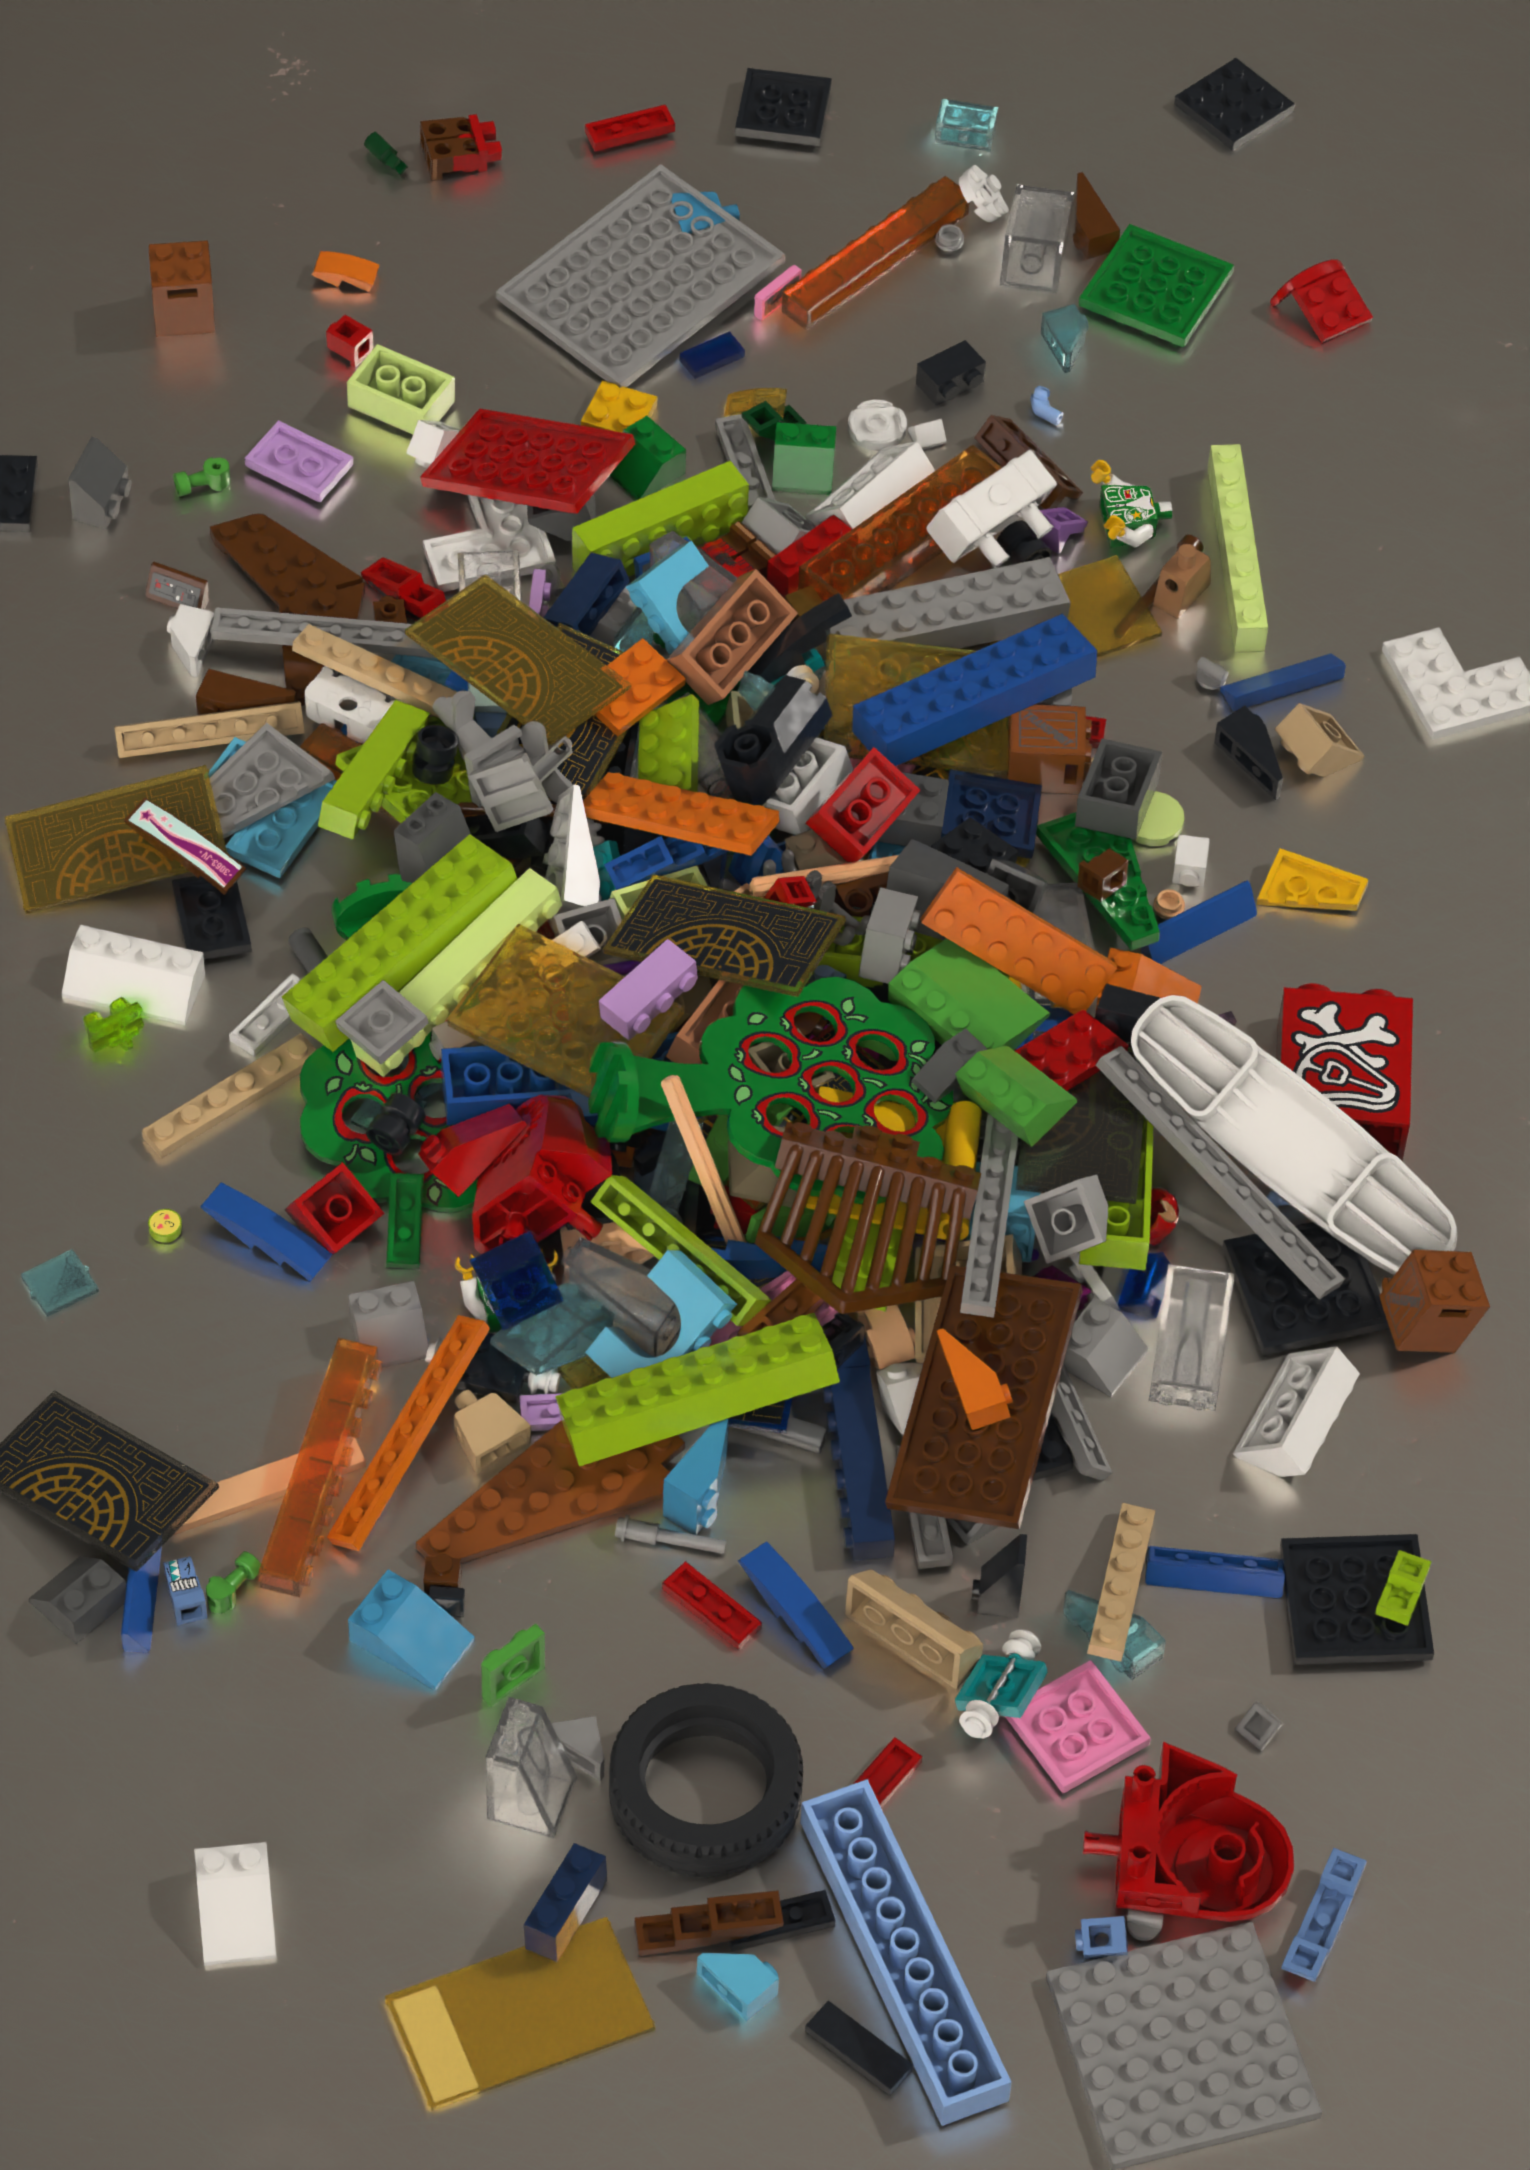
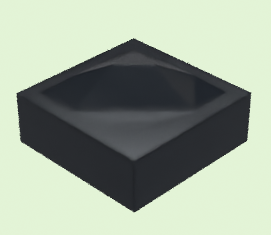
M430 1586L429 1597L451 1616L464 1617L465 1589Z

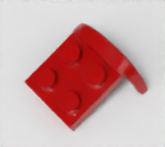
M1337 259L1318 263L1298 273L1287 281L1270 300L1272 306H1277L1292 294L1322 344L1368 324L1373 319L1372 314L1347 275L1344 265Z

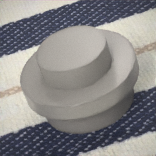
M951 224L944 225L936 233L935 243L944 251H956L963 246L964 235L959 227Z

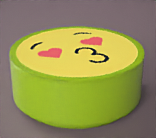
M160 1209L149 1218V1233L154 1240L168 1243L180 1236L182 1221L180 1215L174 1210Z

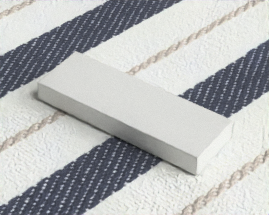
M293 973L288 976L229 1034L230 1041L255 1057L292 1021L281 997L301 979Z

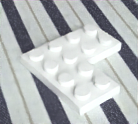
M467 495L479 529L423 540V550L436 588L443 592L533 574L534 569H540L546 564L556 566V559L546 532L529 524L527 505Z
M1439 627L1383 642L1382 651L1432 740L1530 713V673L1521 657L1464 672Z

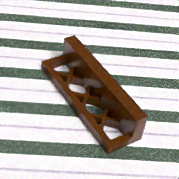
M990 415L974 437L1002 467L1006 466L1013 458H1018L1028 450L1035 454L1057 483L1053 491L1040 504L1043 509L1057 508L1065 497L1079 499L1083 494L1072 480L1011 419Z

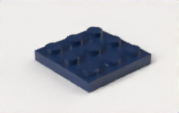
M950 769L941 838L971 817L1019 851L1018 857L1032 859L1042 785Z

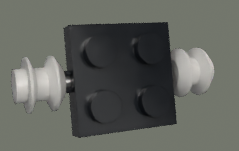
M487 1333L455 1389L470 1390L472 1393L484 1396L496 1393L503 1400L516 1403L524 1382L528 1383V1388L532 1395L538 1389L544 1390L545 1394L557 1393L561 1374L556 1373V1365H553L549 1371L544 1370L542 1362H538L532 1369H529L535 1354L536 1344ZM440 1337L436 1343L431 1342L429 1344L426 1362H431L442 1343Z

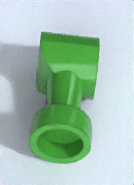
M211 457L204 462L202 471L189 476L185 471L174 473L173 480L179 497L189 495L192 487L209 485L215 491H222V489L227 488L231 482L229 462L224 458L213 459Z
M243 1551L235 1560L236 1569L225 1578L219 1576L209 1578V1583L206 1586L207 1605L211 1612L222 1614L230 1608L234 1609L237 1601V1589L246 1578L253 1580L263 1571L261 1563L251 1553Z

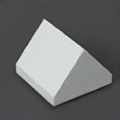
M942 419L908 427V432L913 442L917 441L922 450L946 444Z

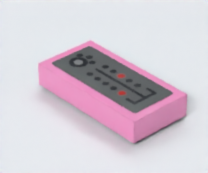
M796 265L789 267L755 294L754 316L763 321L801 290L802 269Z

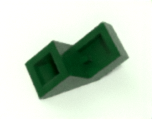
M767 401L743 412L741 416L759 436L774 441L777 422L807 424L790 405L775 411Z

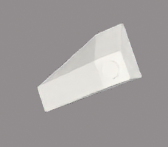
M573 785L558 796L550 830L551 836L555 838L549 852L545 853L543 864L548 865L545 879L558 888L562 906L557 914L601 902V895L599 894L600 879L580 786Z
M897 1363L888 1366L887 1369L877 1371L881 1406L902 1435L905 1432L923 1364Z

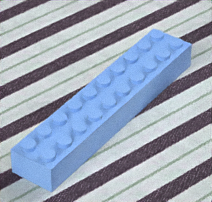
M868 1779L802 1802L800 1820L802 1828L941 2126L1008 2102L1012 2083Z

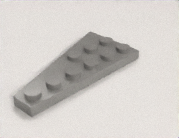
M266 723L205 782L219 841L334 780L333 772Z

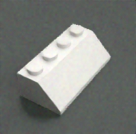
M917 441L883 448L806 514V517L818 526L834 514L855 531L854 541H860L870 534L869 529L873 525L885 521L890 516L888 512L891 509L907 502L909 499L908 494L924 487L928 483L927 478L935 472V469Z
M80 925L69 951L62 997L186 1025L205 977L203 952Z
M1337 1346L1289 1353L1233 1454L1238 1459L1279 1477L1304 1475L1310 1469L1318 1449L1325 1442L1330 1427L1339 1416V1411L1347 1396L1352 1392L1353 1385L1360 1373Z

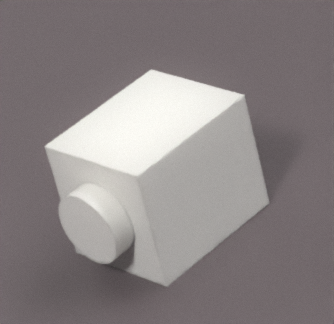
M1178 835L1172 883L1184 886H1204L1210 838Z

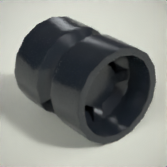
M1023 520L1008 525L996 540L1010 556L1008 560L1011 561L1012 565L1047 557L1052 558L1051 549L1041 538L1038 539L1036 537L1037 535Z
M429 725L419 731L412 773L421 782L430 785H440L450 781L455 764L454 758L458 748V736L453 730L442 725Z
M392 1093L382 1106L381 1114H377L367 1127L366 1135L380 1150L391 1155H400L411 1141L409 1135L415 1134L426 1119V1114L413 1099L400 1093Z

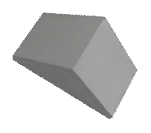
M596 1716L548 1723L543 1727V1747L599 1781L603 1779L604 1754Z

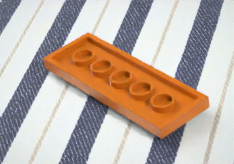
M611 772L604 776L583 801L586 818L750 856L780 822L779 811L765 808L764 806L751 805L734 799L720 798L703 792H694L677 786L663 785L646 779L641 780Z
M958 867L955 868L920 918L921 923L1072 1014H1076L1082 1009L1087 1011L1117 969L1115 962Z

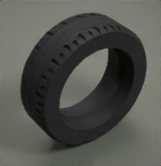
M697 1683L669 1689L666 1692L657 1694L656 1697L650 1698L645 1704L640 1705L629 1716V1720L624 1722L616 1736L609 1765V1799L614 1820L620 1827V1832L626 1838V1841L634 1846L638 1853L665 1870L691 1877L708 1878L732 1875L733 1873L742 1872L744 1869L752 1868L757 1863L764 1861L767 1856L772 1855L783 1844L784 1839L790 1835L799 1815L803 1787V1759L797 1738L792 1733L790 1725L786 1723L782 1715L777 1713L775 1708L769 1706V1703L759 1699L758 1696L750 1694L745 1690L711 1683ZM698 1736L719 1737L743 1746L757 1757L766 1772V1790L762 1800L751 1811L737 1819L719 1824L690 1823L668 1814L650 1798L645 1782L648 1764L662 1749L677 1741Z

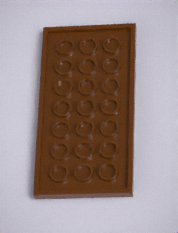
M950 1265L885 1504L887 1509L1020 1530L1083 1291L1082 1286L1079 1283L1000 1272L994 1318L960 1313L966 1267ZM945 1329L996 1372L1000 1385L1007 1383L1013 1403L1007 1404L1010 1418L975 1430L971 1429L943 1353L937 1330Z

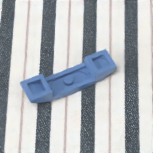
M1333 1848L1321 1875L1319 1886L1297 1936L1294 1937L1281 1969L1313 1982L1316 1981L1349 1910L1364 1872L1366 1860Z

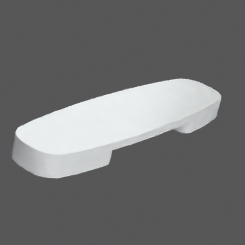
M1171 995L1160 998L1138 1019L1132 1030L1131 1045L1136 1061L1225 1152L1305 1217L1392 1275L1396 1274L1413 1250L1454 1251L1457 1243V1227L1454 1217L1432 1190L1396 1155L1389 1153L1367 1131L1287 1066L1257 1046L1253 1038L1217 1014L1185 996Z

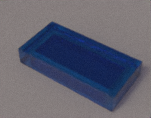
M729 331L681 352L679 360L696 379L745 357V349Z

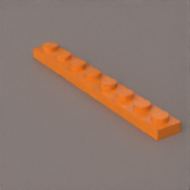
M461 1315L457 1316L330 1530L327 1538L333 1545L355 1551L360 1550L490 1330L485 1321Z

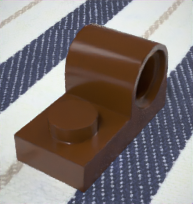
M889 872L835 885L834 902L851 916H871L872 905L876 902L880 888H887Z

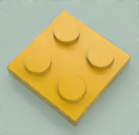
M602 380L581 419V426L623 432L624 429L646 415L651 418L657 406L658 397L624 386L620 388L616 384Z

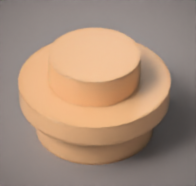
M1171 889L1161 891L1153 902L1154 912L1159 917L1167 920L1184 912L1185 902L1180 893Z

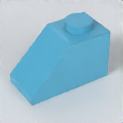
M702 1953L697 1957V1975L746 2022L778 1995L779 1976L777 1971L768 1962L762 1963L754 1954Z

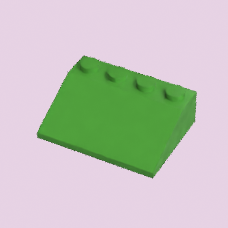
M945 939L912 960L888 983V1001L916 1012L928 1023L934 1034V1039L941 1045L966 1028L987 1049L1009 1046L1015 1050L1050 1016V1013L994 966L949 939Z

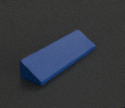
M1330 653L1222 686L1220 691L1234 712L1243 706L1248 708L1343 679L1346 665L1342 660Z
M1248 880L1158 924L1160 931L1159 941L1141 947V953L1162 964L1255 917L1257 909L1251 884Z
M163 1533L136 1560L131 1558L129 1560L121 1628L122 1646L125 1652L148 1653L151 1649Z
M1148 1546L1145 1575V1583L1147 1585L1281 1598L1283 1596L1285 1571L1282 1559Z

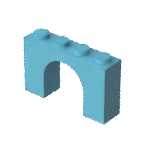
M692 540L678 546L626 586L632 602L641 608L648 619L650 628L659 634L665 643V648L669 655L689 634L681 624L677 614L676 604L679 592L686 583L709 566Z
M667 1250L647 1276L673 1300L679 1310L681 1330L674 1346L665 1354L655 1357L642 1350L619 1327H605L585 1353L611 1378L631 1372L636 1368H644L662 1362L671 1357H678L696 1351L699 1348L708 1347L712 1341L710 1339L717 1328L721 1329L732 1318L731 1311L737 1303L682 1251Z

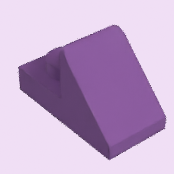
M1066 507L1040 510L1049 523L1054 526L1041 539L1057 554L1061 553L1069 535L1084 532L1088 521Z

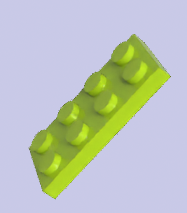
M693 694L654 709L639 720L638 779H646L651 782L698 792L699 700Z

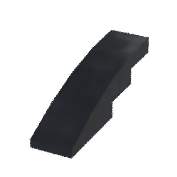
M837 593L813 607L781 632L741 678L749 691H755L786 675L795 666L805 665L802 654L829 641L825 630L852 617L847 604L840 594Z

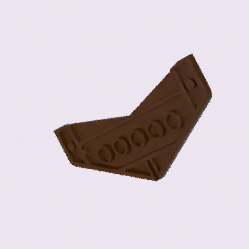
M257 513L210 526V535L215 546L224 555L228 554L276 604L279 613L347 619L360 618L365 593L363 578L268 516ZM282 645L286 688L295 690L297 702L300 701L301 706H304L306 687L317 677L325 665L292 651L293 646Z

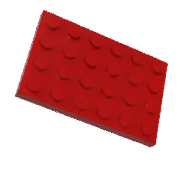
M479 409L425 470L420 479L422 487L577 514L633 448L635 440L633 434Z

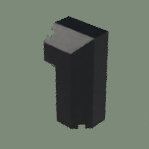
M788 675L782 677L772 687L750 718L744 721L743 727L737 729L736 724L727 727L714 744L734 800L763 806L777 791L833 716L827 698L821 692L817 696L810 691L813 686L808 681Z

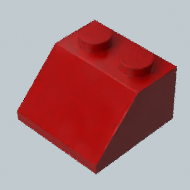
M343 1162L285 1209L301 1231L332 1254L337 1253L385 1214Z

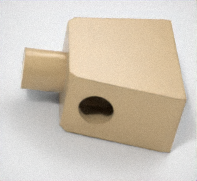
M466 1390L455 1398L454 1403L460 1410L454 1415V1431L476 1474L531 1444L530 1424L496 1393H490L478 1400L470 1390Z

